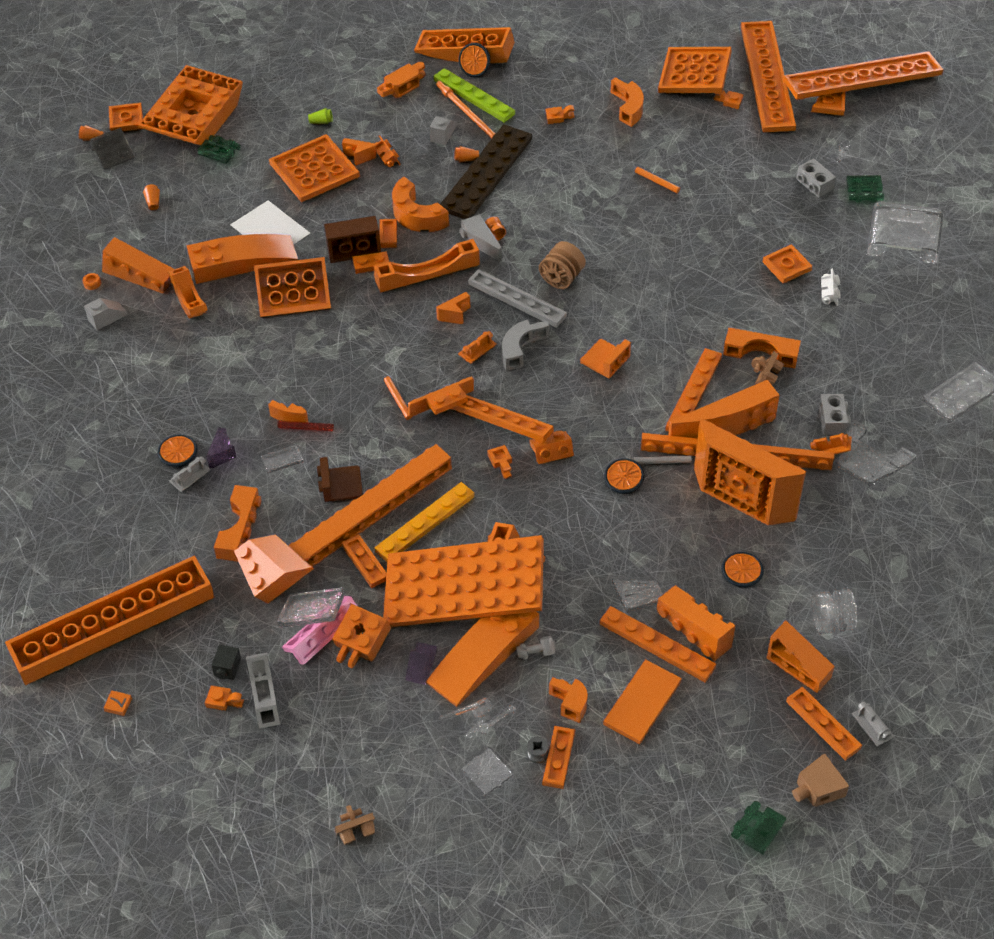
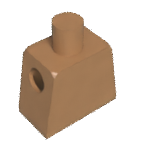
M823 754L799 773L797 780L799 787L792 790V794L796 801L800 802L808 798L812 805L817 807L844 798L847 795L849 785L826 754Z

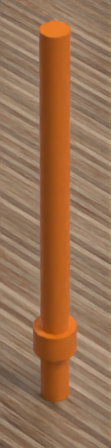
M441 81L436 83V86L446 98L451 99L491 139L496 133L453 93L450 87L445 86Z

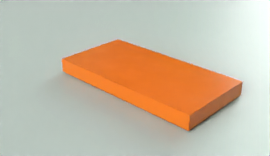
M645 659L604 719L603 725L641 744L680 685L682 678Z

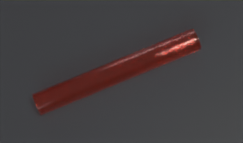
M278 421L277 424L278 428L334 431V424Z

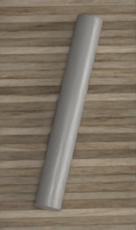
M691 456L634 457L633 460L640 465L691 463Z

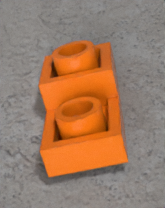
M274 400L268 404L270 416L277 420L295 425H307L309 423L307 411L301 406L292 403L287 408L284 404Z

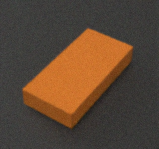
M380 219L381 248H397V219Z

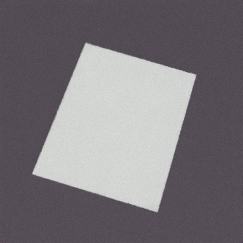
M266 201L230 224L242 235H290L293 245L310 234V232L270 201Z

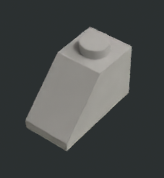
M436 116L430 125V142L446 145L458 123Z
M98 298L84 306L88 321L97 331L128 315L119 302Z

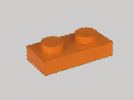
M387 251L352 257L356 274L374 271L375 265L389 262Z

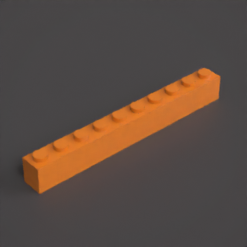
M437 444L427 448L421 455L410 460L404 467L397 469L391 476L381 480L378 485L368 489L362 496L352 500L345 508L338 510L332 517L322 521L316 528L306 532L303 537L288 546L309 565L315 566L342 547V542L362 533L451 470V457Z

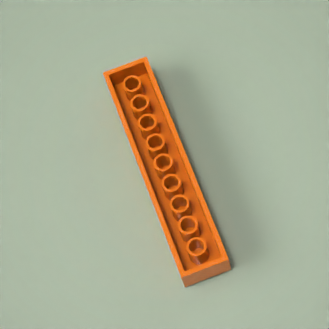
M194 555L6 641L5 644L24 684L28 685L215 597L211 583Z

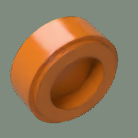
M90 273L83 277L82 281L86 289L95 290L100 287L101 280L98 274Z

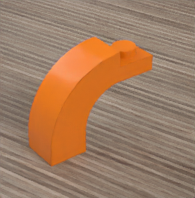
M615 77L611 80V93L626 102L620 107L619 120L632 127L640 120L643 114V92L633 81L627 84Z
M183 266L169 271L174 290L187 317L190 319L206 313L205 311L208 310L206 303L199 297L189 269Z

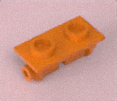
M379 135L381 140L375 143L376 152L385 166L392 167L395 162H398L400 165L401 163L397 159L400 156L394 149L390 150L392 146L387 139L383 140Z
M490 331L483 332V335L478 337L477 340L464 346L458 355L472 364L497 345L492 340L493 334Z
M841 433L830 436V441L825 437L814 439L813 442H810L812 450L834 452L835 455L851 451L852 437Z

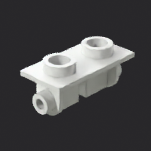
M833 268L831 269V274H824L821 278L822 302L824 304L835 302L836 306H838V298H841L838 288L840 279L838 275H835Z

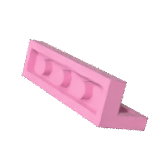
M339 595L282 646L283 650L293 653L300 664L304 665L332 640L350 605H356L352 597Z

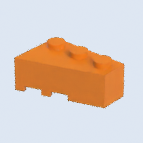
M786 620L771 635L767 659L818 693L832 678L835 666Z

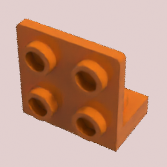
M599 339L580 359V363L610 379L629 359L631 342L625 339L621 344L614 346L603 339Z

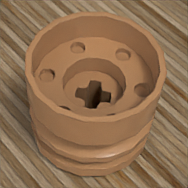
M561 241L556 243L549 254L541 261L539 272L543 279L557 289H565L569 287L585 267L586 260L583 253L575 245Z

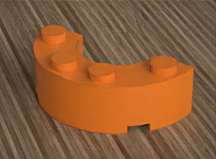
M406 177L398 180L392 191L394 216L402 226L416 232H420V230L435 232L449 226L448 210L438 202L432 205L416 204L414 202L416 200L415 185Z

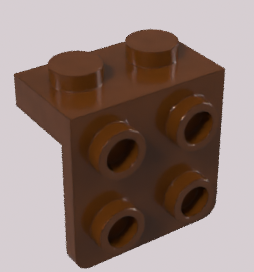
M320 458V466H317L318 477L322 478V481H318L319 493L323 492L325 502L356 499L363 495L359 466L329 469L328 458Z

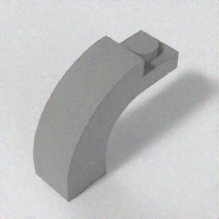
M524 320L508 330L502 342V359L506 371L523 367V353L521 349L524 345L549 338L548 321L530 325L528 320Z
M267 652L246 656L259 729L280 725Z

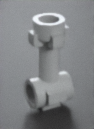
M546 636L540 639V644L526 646L525 643H522L516 647L518 657L524 660L528 659V654L542 651L544 656L555 654V641L552 639V636Z

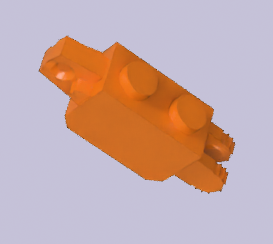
M421 61L413 65L408 63L385 76L384 83L377 87V93L382 97L392 95L395 98H400L416 89L420 85V79L425 77L424 63Z

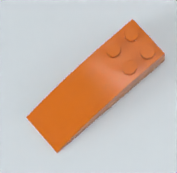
M511 27L423 30L414 51L415 53L433 58L459 62V54L464 46L469 43H479L487 49L490 55V63H507L515 41Z
M237 235L186 245L196 284L254 271V265L298 260L290 235Z
M765 380L671 420L668 435L698 438L701 419L711 422L731 432L733 435L754 430L758 426L770 423L776 419L780 395L771 383Z
M527 612L481 617L441 661L427 679L426 684L454 706L458 707L517 649V646L524 643L539 628V613Z

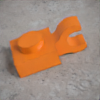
M723 90V93H715L714 100L724 102L723 106L739 109L744 94L729 90L725 93Z
M568 105L563 110L562 107L545 109L548 124L562 123L564 119L575 118L573 105Z
M503 445L487 450L494 469L500 467L504 479L512 477L509 465L512 463V457L506 446Z
M211 686L205 700L206 708L226 711L227 706L242 708L244 699H241V693H232L230 688Z

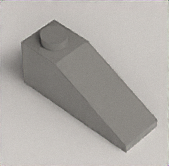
M480 214L461 221L460 234L462 238H465L466 241L474 239L480 251L498 261L502 260V247Z

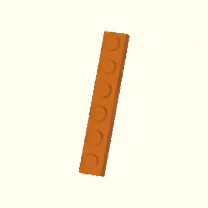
M707 348L704 349L666 424L665 431L669 432L671 420L697 409L722 359V353Z
M468 396V402L451 408L541 442H545L554 432V427L550 424Z
M612 606L609 607L600 619V625L704 683H706L716 669V663Z

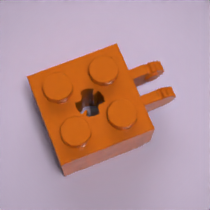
M351 604L332 638L335 645L341 648L337 655V662L342 663L348 652L352 653L348 660V667L350 668L355 667L360 657L372 662L391 630L388 620Z

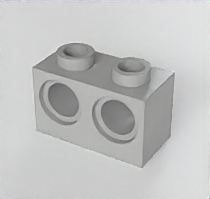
M814 158L798 166L796 179L818 198L834 190L836 177Z
M821 394L819 412L823 435L846 434L847 427H850L851 419L850 416H847L848 402L844 400V394Z

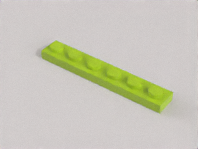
M445 68L433 76L436 83L441 81L445 86L450 87L453 93L503 123L515 115V109Z

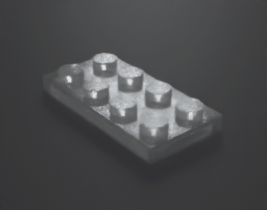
M974 362L925 394L922 401L949 424L994 394V376L977 362Z

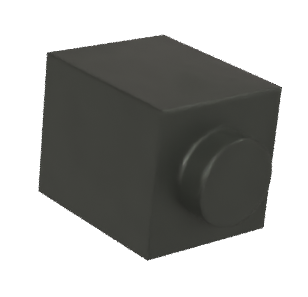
M219 644L211 665L214 676L223 680H234L242 660L239 648Z

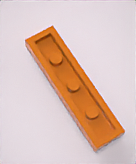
M803 686L787 697L786 702L845 761L861 750L862 744Z

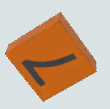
M111 690L104 705V711L125 716L132 700L131 695Z

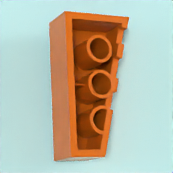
M115 237L103 250L102 272L162 294L172 283L168 272L174 270V268Z
M676 585L658 598L657 611L659 615L669 620L677 631H681L687 637L690 643L697 645L706 657L716 661L732 648L736 625L731 622L725 623L722 621L723 617L718 613L711 614L706 605L703 603L696 604L694 597Z

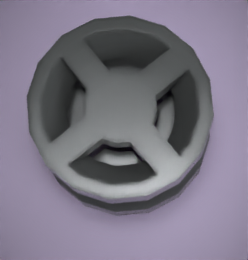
M537 736L528 741L527 756L531 762L539 764L548 758L549 745L546 739Z

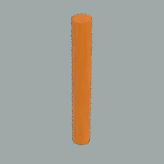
M640 167L635 169V173L675 193L680 191V187Z
M389 376L385 377L384 382L406 420L411 419L412 417L408 415V407Z

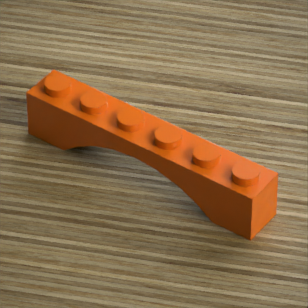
M474 239L456 243L444 254L423 263L397 264L386 262L375 265V282L381 293L480 265L479 249Z

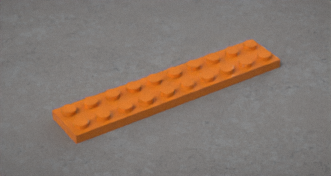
M741 22V31L762 131H796L788 88L783 81L784 70L773 22Z
M928 51L784 75L783 81L796 100L939 76L942 75L943 68Z

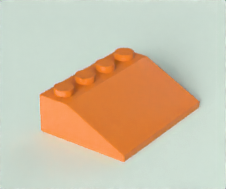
M324 257L254 265L260 318L331 309Z

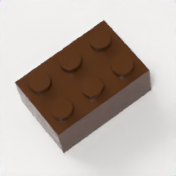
M376 216L324 224L330 263L353 260L352 257L381 252Z

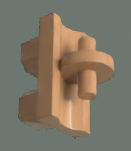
M773 351L767 360H765L764 356L756 357L752 360L751 365L756 373L761 371L755 384L768 380L771 385L776 382L778 376L770 372V370L778 374L784 363L776 359L778 353Z
M348 805L346 806L347 813L340 815V819L342 822L348 819L350 821L335 826L334 829L336 836H340L344 845L356 841L353 829L360 827L363 837L375 834L373 812L355 819L356 816L362 814L361 808L352 810L351 806Z

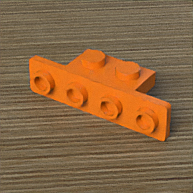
M471 376L462 379L459 382L408 402V415L412 417L429 409L437 415L468 402L466 394L474 391V378Z

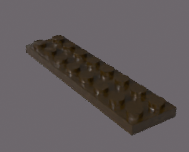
M503 124L440 205L448 210L449 214L461 219L473 217L531 142L532 134Z

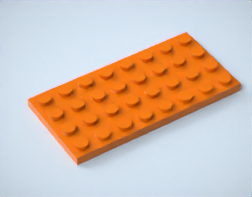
M542 535L389 553L383 618L388 620L391 627L542 611L544 539Z

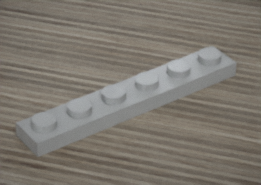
M478 269L468 280L469 285L542 321H548V324L556 328L567 317L566 311Z

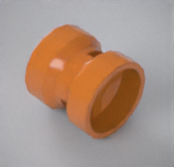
M490 217L485 221L497 241L506 235V229L501 225L498 217Z

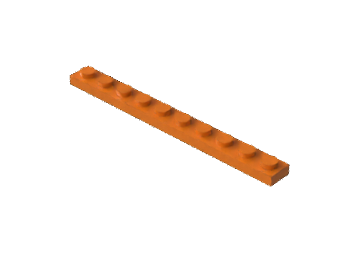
M642 433L641 450L696 456L698 438ZM753 444L801 468L832 470L834 452Z

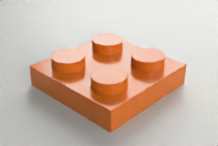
M141 103L109 106L111 133L142 129L138 127V124L143 119Z
M792 244L763 257L762 261L783 284L812 271V265Z

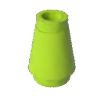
M324 108L308 114L309 123L329 124V122H333L331 109Z

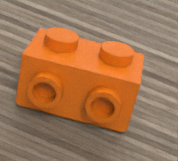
M566 431L553 432L545 442L530 439V447L535 452L538 464L574 456L572 439Z

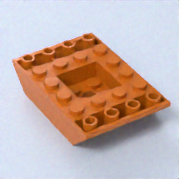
M186 65L141 120L138 127L193 144L207 146L237 107L243 81Z
M701 419L694 466L700 490L766 525L794 522L798 515L806 471L711 422Z

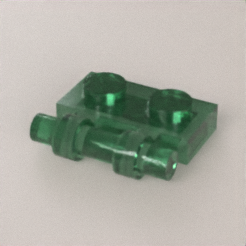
M210 135L209 140H205L197 150L198 155L227 164L234 156L235 150H240L241 145L234 140L223 139L219 135Z
M881 175L847 176L848 192H855V194H849V201L862 202V200H871V202H877V200H884V193H877L882 192L883 189Z
M754 801L751 806H747L742 819L735 823L731 836L734 839H739L741 834L747 835L744 844L764 855L787 818L768 806L762 813L759 811L761 804L758 801ZM752 819L757 820L754 827L748 825Z

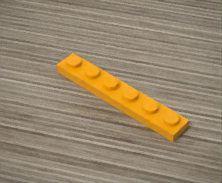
M460 482L374 547L375 552L386 562L389 553L404 552L475 497V493L464 483Z

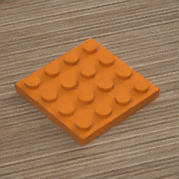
M668 47L658 92L723 93L732 53L731 47Z
M327 134L269 159V164L301 203L360 177L357 168Z

